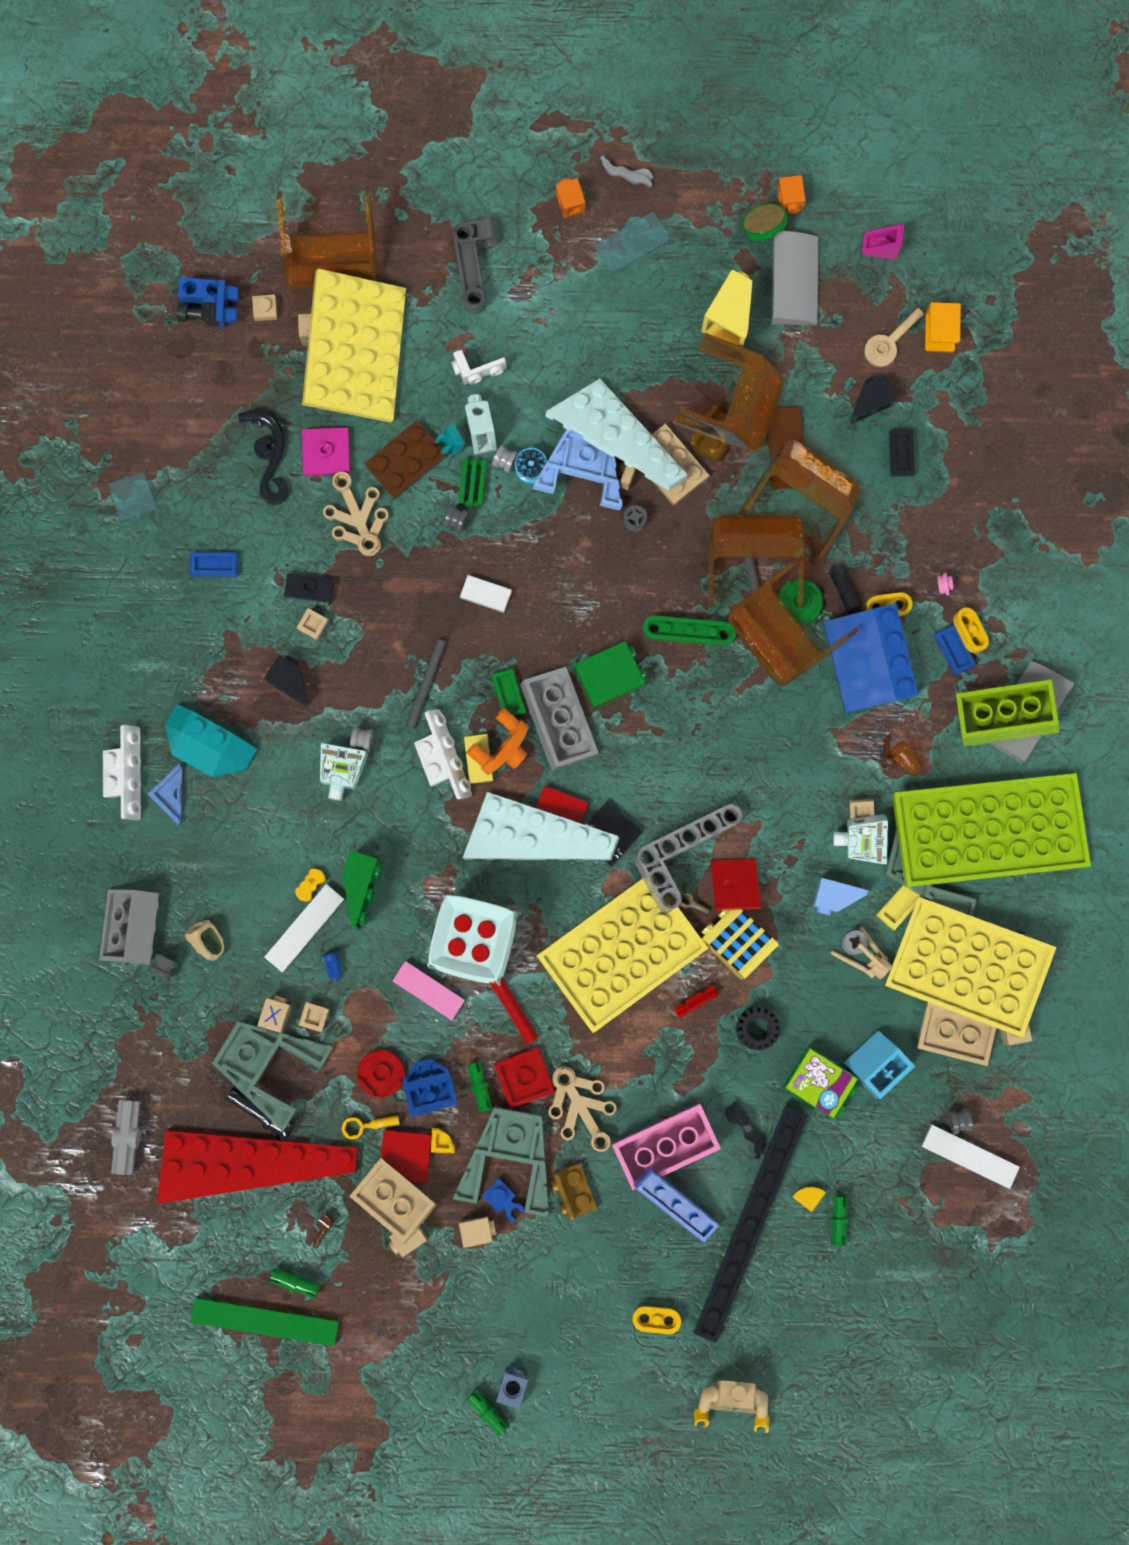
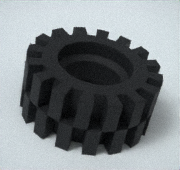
M764 1007L747 1009L737 1020V1037L749 1049L765 1050L777 1042L781 1031L779 1028L780 1022H778L777 1016L771 1010ZM755 1019L763 1020L767 1025V1033L762 1038H755L749 1032V1025Z

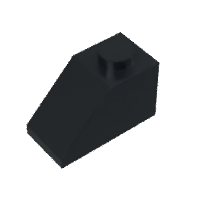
M885 375L879 378L873 376L865 381L849 420L851 424L893 407L896 397Z
M279 655L264 679L267 683L306 707L308 705V698L303 674L298 667L299 662L288 655L286 658Z

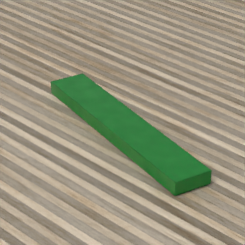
M198 1297L194 1298L190 1323L329 1346H335L339 1320Z

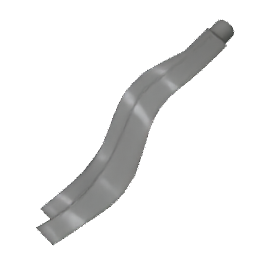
M604 155L600 157L602 165L609 175L620 176L632 184L643 183L648 188L652 186L650 180L653 179V175L648 169L631 171L623 166H613L608 159L606 160Z

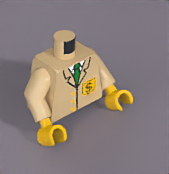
M720 1380L711 1383V1386H706L703 1389L698 1408L694 1410L695 1426H697L699 1421H704V1427H707L709 1425L708 1411L713 1409L756 1414L754 1431L757 1432L758 1427H764L766 1433H768L770 1420L768 1417V1396L765 1392L757 1390L756 1384Z

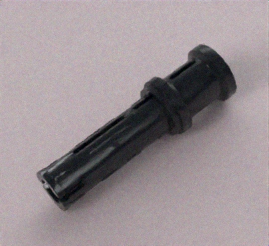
M232 1087L229 1091L231 1094H227L226 1101H229L260 1121L263 1129H269L280 1136L281 1141H285L293 1130L295 1123L292 1121L286 1130L282 1132L235 1087Z

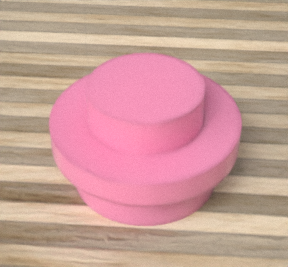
M944 572L943 575L937 576L940 594L946 593L947 596L950 595L949 590H954L952 576L947 577V572Z

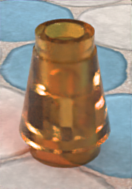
M904 740L898 742L889 750V753L892 755L890 758L911 776L922 769L910 744H906Z

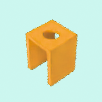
M930 303L925 313V351L954 352L955 343L960 342L961 304Z

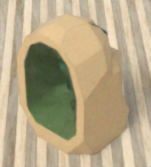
M209 920L200 921L185 931L187 941L192 944L198 954H201L207 960H217L223 954V939Z

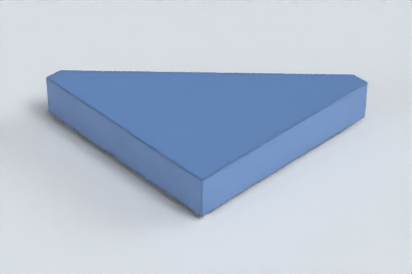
M178 764L148 793L177 825L182 823L183 766L181 764Z

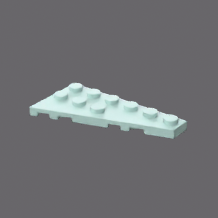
M598 379L546 411L547 418L559 421L569 431L574 430L582 435L583 439L613 458L615 456L625 461L624 464L631 469L633 467L645 474L646 478L668 491L687 478V473L601 379Z
M487 792L463 859L612 860L619 837Z

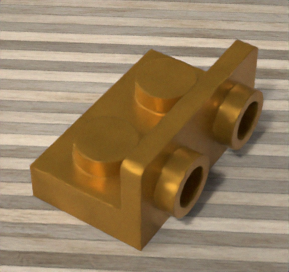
M715 405L703 418L704 422L730 431L734 435L737 434L742 426L740 421L721 413ZM695 431L691 438V445L695 453L716 463L720 462L730 445L698 431Z
M581 1163L553 1173L554 1179H551L555 1194L560 1192L563 1202H560L559 1205L564 1217L568 1215L570 1220H573L575 1217L597 1209Z

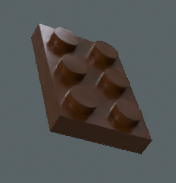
M416 420L365 462L364 465L395 500L444 460L447 454L441 453L442 448L436 444L435 440Z

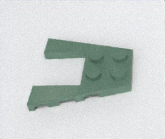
M895 829L884 875L905 886L897 829ZM932 885L908 887V889L929 901L973 916L977 899L931 887Z
M237 1022L212 1064L269 1120L284 1132L295 1115L296 1109L255 1086L279 1047L320 1070L331 1054L333 1047Z
M494 1107L453 1199L477 1204L486 1156L533 1164L525 1213L548 1217L542 1115Z

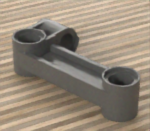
M491 218L460 222L453 229V243L464 307L472 315L480 314L484 309L485 302L476 248H489L498 243L494 220ZM467 234L469 237L461 239L458 235ZM471 298H477L480 300V302L477 304H472L469 302V300Z

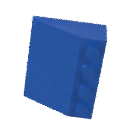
M896 603L823 622L845 713L918 695Z

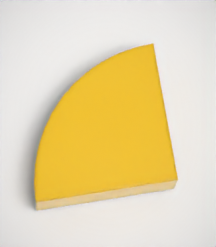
M432 1128L431 1152L455 1153L453 1140L445 1131Z
M806 1187L796 1191L792 1197L812 1212L826 1192L819 1188Z

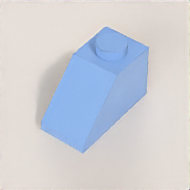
M821 878L818 881L812 907L817 908V913L831 916V912L836 913L866 896L868 890Z

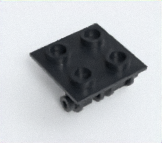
M608 801L585 824L586 826L619 837L612 860H605L611 867L643 832Z

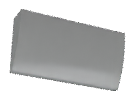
M778 231L774 234L775 237H773L771 324L817 326L818 237L800 232L782 231L779 233Z
M1030 661L1016 685L1052 679L1056 709L1058 710L1074 683L1058 673ZM1041 736L992 742L989 744L1022 764L1026 761Z
M567 667L531 677L521 682L520 687L551 771L599 754Z

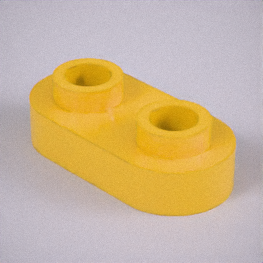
M901 592L873 596L865 603V611L871 610L874 604L883 607L895 604L899 600L903 603V607L898 609L899 616H904L911 611L912 600L909 595Z
M962 608L956 612L953 617V623L966 649L971 653H980L986 649L989 639L975 611L970 608Z
M640 1306L635 1309L632 1315L634 1326L642 1332L673 1334L681 1326V1317L672 1308ZM642 1314H647L649 1316V1320L647 1322L640 1321V1316ZM667 1316L673 1318V1322L670 1325L664 1323V1319Z

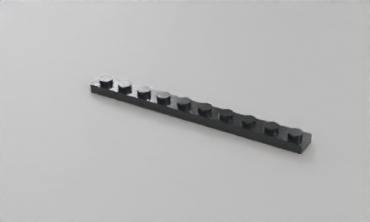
M784 1105L693 1334L714 1343L717 1342L808 1115Z

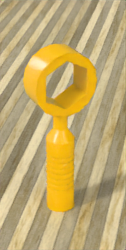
M399 1115L374 1119L365 1124L360 1119L351 1117L343 1122L342 1132L346 1138L356 1139L363 1134L365 1128L379 1129L400 1125ZM356 1121L360 1125L358 1135L350 1136L345 1130L348 1122Z

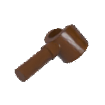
M884 738L883 758L879 762V767L884 770L883 764L886 760L890 761V770H893L895 767L894 760L890 758L889 738Z
M327 1213L317 1221V1224L322 1229L312 1245L314 1248H318L323 1236L334 1223L333 1218Z

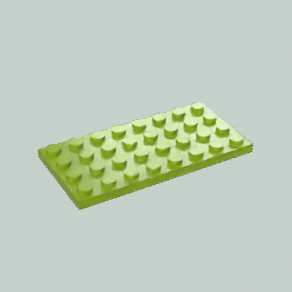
M1077 773L895 792L892 794L905 888L1091 867Z

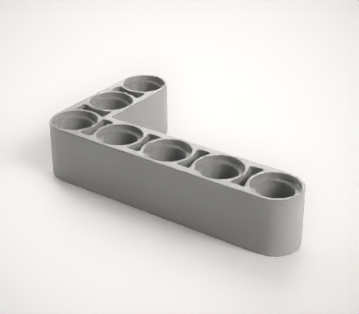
M733 804L726 805L642 847L637 852L634 860L657 907L661 911L666 913L672 912L681 903L680 892L664 862L735 827L742 819V812L738 806ZM724 813H732L734 815V822L727 821ZM704 822L711 823L714 827V832L706 831L704 829ZM689 832L692 834L693 842H686L683 838V833ZM662 843L671 844L673 852H665L662 848ZM641 854H650L652 863H645L641 858ZM652 875H661L663 884L658 885L654 883ZM664 895L673 897V906H668L664 903Z

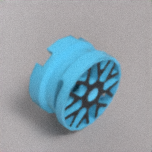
M536 448L523 449L515 459V470L518 478L527 484H534L547 463L546 457L542 451Z

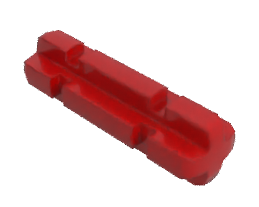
M710 985L703 992L700 991L685 1000L684 1004L680 1003L674 1007V1011L679 1018H682L689 1011L692 1012L707 1003V1000L717 997L718 992L713 985Z

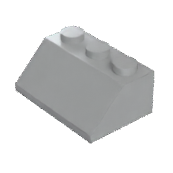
M108 889L99 960L150 965L153 955L152 945L156 931L155 921L159 907V893Z

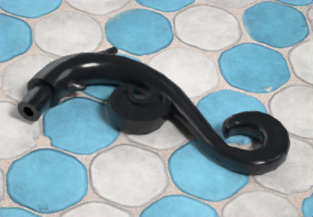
M253 409L249 410V412L238 413L239 423L250 421L251 423H257L260 428H263V425H265L273 434L274 447L272 450L266 448L272 442L268 438L262 437L255 441L254 451L258 458L270 460L260 483L261 498L270 505L281 504L288 497V486L281 479L274 478L272 483L277 484L279 490L278 493L270 495L267 493L266 485L282 458L285 446L282 427H287V424L263 410Z

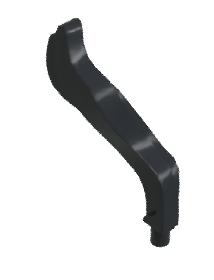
M734 1101L732 1103L733 1112L726 1108V1118L729 1122L737 1124L742 1128L744 1138L754 1145L755 1159H760L762 1139L753 1131L747 1112L740 1110Z

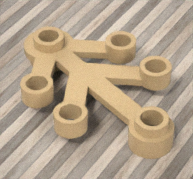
M338 472L333 476L332 482L334 488L342 492L351 515L336 510L332 505H327L323 509V515L329 521L335 519L358 529L360 536L345 531L342 526L334 527L332 536L336 541H348L358 545V549L363 555L374 556L381 548L378 535L383 523L389 519L388 511L385 508H378L375 511V521L369 532L366 522L374 503L380 499L379 490L375 487L367 489L366 499L360 511L350 490L352 485L350 476L346 472ZM341 480L347 481L344 487L338 485ZM376 492L377 496L370 498L369 493ZM328 510H334V515H326V512ZM380 512H384L386 514V517L384 519L378 518V514ZM342 530L343 535L341 537L335 536L336 531ZM367 542L374 543L371 549L365 547Z
M569 1067L558 1068L552 1078L557 1090L553 1105L549 1108V1116L553 1119H559L562 1116L563 1109L561 1106L566 1092L571 1099L566 1123L561 1129V1137L565 1140H571L575 1136L574 1126L579 1113L592 1135V1147L598 1152L606 1151L610 1146V1138L606 1133L600 1132L587 1108L602 1111L605 1115L611 1116L615 1114L617 1109L615 1103L612 1101L602 1102L580 1096L575 1087L589 1089L593 1094L599 1095L604 1091V1084L600 1080L590 1081L576 1077L575 1072ZM562 1074H567L569 1076V1081L567 1083H562L560 1081V1076ZM600 1083L602 1086L601 1091L595 1092L592 1088L593 1084ZM612 1104L614 1106L613 1112L607 1113L605 1106ZM558 1107L560 1115L553 1116L551 1114L552 1108ZM570 1128L572 1136L565 1137L563 1135L564 1129ZM598 1137H603L605 1139V1144L603 1146H598L596 1144V1139Z

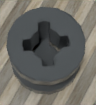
M451 505L445 516L443 526L446 528L453 527L457 532L461 533L467 522L469 511H460L456 506Z
M639 505L628 507L624 513L625 527L632 532L641 531L645 527L647 520L645 509Z
M156 953V961L148 970L164 979L170 980L172 977L171 972L173 968L177 967L178 963Z
M962 1108L959 1112L954 1110L948 1111L949 1126L953 1135L959 1134L963 1130L966 1132L973 1131V1121L968 1108Z

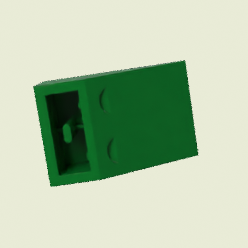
M350 850L342 874L351 926L356 930H360V927H365L369 913H367L366 909L368 903L372 904L374 901L376 890L373 887L375 881H380L384 868L377 858Z

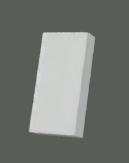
M468 575L460 598L504 613L512 590Z

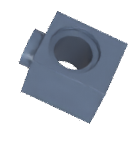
M511 1367V1370L505 1369L496 1402L520 1409L529 1377L524 1375L525 1371ZM510 1381H516L519 1383L520 1389L514 1393L509 1392L506 1384Z

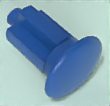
M330 952L320 956V958H324L328 978H333V982H338V976L342 975L337 956L341 952Z

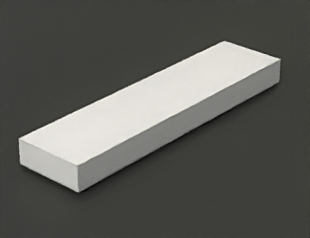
M326 884L264 958L284 973L345 899Z
M931 1124L921 1144V1147L1008 1189L1011 1188L1020 1168Z

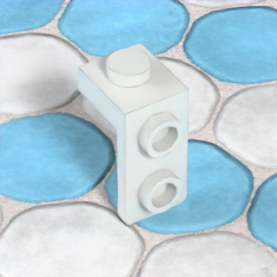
M462 350L453 353L454 361L451 362L455 374H460L464 385L468 383L470 385L477 384L482 381V378L489 375H500L507 368L506 360L503 357L470 370Z

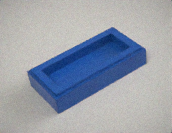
M191 552L190 575L191 577H238V553Z
M955 625L933 635L954 676L976 666L971 653L964 646Z

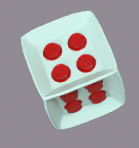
M445 894L432 936L429 962L427 963L428 968H435L450 975L483 983H494L495 981L500 986L501 977L503 978L513 943L518 913L495 904Z

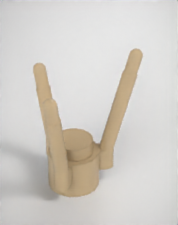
M859 927V931L866 935L869 945L876 953V955H873L861 943L858 944L863 953L870 958L867 966L870 967L869 969L834 950L831 951V954L865 972L869 977L873 978L876 976L880 980L890 971L892 965L888 962L889 958L881 952L865 929Z

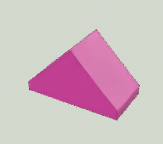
M899 224L865 232L862 254L896 260L902 248L904 225Z

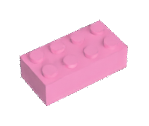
M699 1103L612 1143V1147L632 1190L635 1189L633 1184L649 1167L661 1176H664L721 1149Z

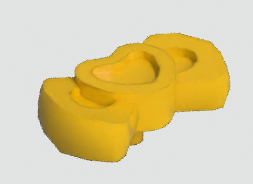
M316 868L309 870L305 880L295 889V894L299 900L304 902L312 901V892L317 890L319 884L326 882L324 873Z

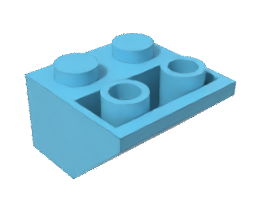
M879 1031L875 1032L843 1062L852 1074L859 1078V1081L875 1099H881L915 1067L903 1052Z

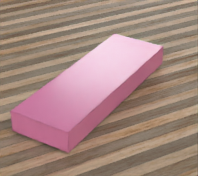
M406 961L393 979L394 983L450 1020L454 1019L465 1002L464 999Z

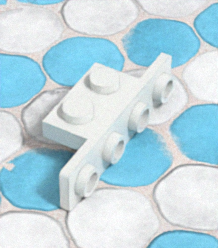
M439 709L426 711L425 716L432 734L414 744L430 786H436L449 779L457 799L471 797V785L465 777L462 761L456 753L454 740L448 732L444 715Z
M121 725V748L103 751V797H121V818L140 820V728Z

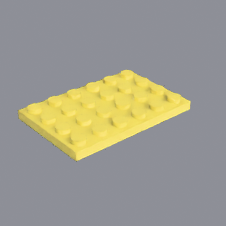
M322 269L315 271L302 405L390 423L393 421L406 288Z
M653 874L652 879L654 883L661 885V883ZM642 878L538 954L537 957L588 1028L594 1033L706 951L708 947L678 907L669 913L663 912L657 907ZM664 895V903L668 906H673L674 901L669 895Z
M918 897L885 986L1023 1038L1056 947Z

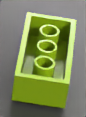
M1052 679L956 694L964 746L1059 733Z

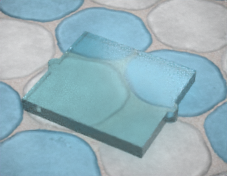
M144 472L130 477L124 476L123 479L108 484L120 522L135 517L141 518V515L157 510Z

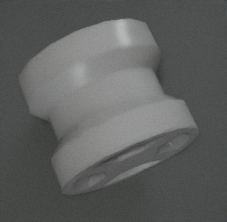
M501 445L496 452L492 466L496 468L501 467L509 474L515 465L518 452H511L507 450L506 446Z
M354 726L350 748L362 749L369 753L372 745L373 730L367 729L364 731Z
M858 930L848 932L842 939L843 949L852 955L863 952L858 947L859 943L865 948L868 945L866 935Z

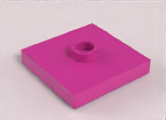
M348 427L302 429L304 476L335 475L338 472L350 474Z

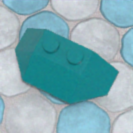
M176 704L165 723L171 754L211 777L247 770L258 751L257 748L233 733Z

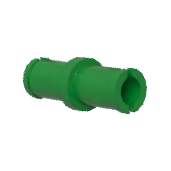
M481 1062L467 1065L466 1068L472 1084L470 1090L474 1092L478 1112L481 1113L494 1109L488 1092L489 1083L485 1081Z
M833 1195V1217H830V1223H832L831 1245L847 1246L846 1233L849 1218H847L848 1196Z
M274 1268L269 1281L271 1284L289 1289L290 1293L298 1292L313 1299H316L321 1286L319 1283L301 1278V1275L297 1273L292 1275L277 1268Z
M478 1389L473 1390L469 1394L470 1397L467 1396L465 1400L480 1415L479 1419L486 1421L497 1436H501L506 1432L505 1428L508 1429L510 1427L509 1423L496 1411V1406L490 1404Z

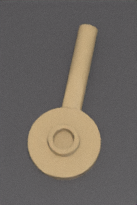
M917 308L889 337L886 335H876L870 338L864 349L866 360L875 367H885L891 364L897 354L895 343L923 315V312Z

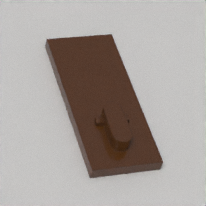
M800 406L766 409L770 461L780 448L771 465L773 490L807 488Z

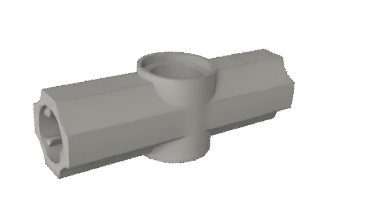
M119 1100L117 1122L112 1132V1147H114L111 1173L133 1175L135 1153L139 1146L141 1134L140 1127H138L141 1101Z

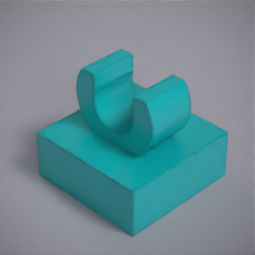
M455 424L446 427L444 433L439 435L435 441L436 444L445 442L447 446L442 448L441 453L447 454L451 452L452 456L461 453L465 445Z

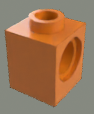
M802 175L779 178L777 185L779 205L788 214H796L803 210L806 200Z
M566 178L556 184V196L563 218L585 212V200L578 178Z

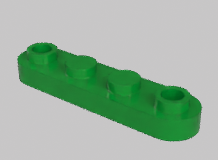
M650 616L643 624L644 635L648 639L655 641L729 646L736 637L735 627L731 623L722 621ZM655 625L659 630L654 633L651 632L650 627ZM720 632H726L728 637L726 639L721 638Z

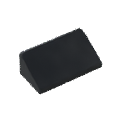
M833 565L829 570V574L846 612L849 613L861 608L863 604L845 565Z

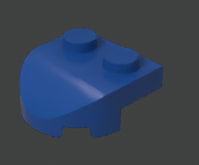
M422 1060L413 1064L406 1077L404 1076L403 1088L411 1117L458 1105L448 1069L436 1063L435 1060Z

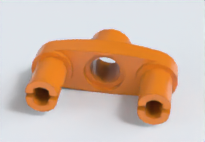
M505 707L497 713L495 719L510 731V735L494 755L490 756L477 743H474L466 752L467 755L481 766V770L487 775L496 771L505 762L515 769L527 756V753L520 747V744L529 726L523 720H518Z

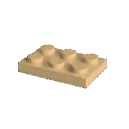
M664 424L652 436L687 473V478L669 491L656 483L654 484L669 502L675 506L705 482L710 475L670 428Z
M926 1002L916 1048L988 1066L996 1028Z
M382 1158L379 1159L349 1196L405 1244L437 1206Z

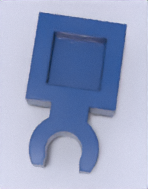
M500 1178L482 1194V1197L498 1213L504 1208L508 1219L512 1222L516 1220L511 1214L512 1209L518 1208L522 1213L525 1211L521 1204L511 1201L516 1195Z

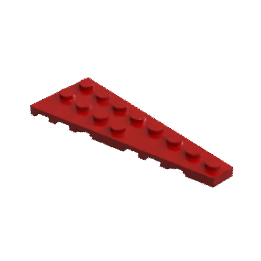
M167 1130L165 1131L157 1203L174 1202L355 1173L358 1148Z

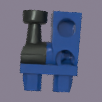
M179 277L178 299L180 303L177 306L178 322H187L188 318L203 320L207 326H218V328H225L226 323L238 322V309L227 307V301H239L238 287L226 285L225 280L216 281ZM190 303L201 304V308L188 309V305Z

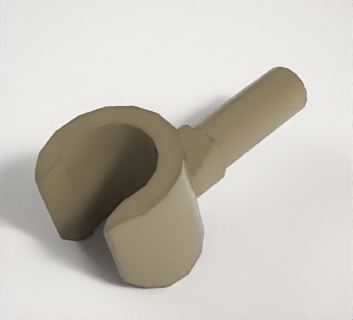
M680 893L684 897V903L681 902L678 907H692L706 914L709 912V908L693 901L691 894Z

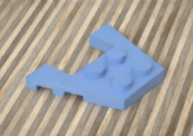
M566 430L536 479L533 489L553 494L559 472L603 483L600 506L619 511L622 508V499H620L619 480H617L615 470V457L613 458L583 439L582 435L574 430Z

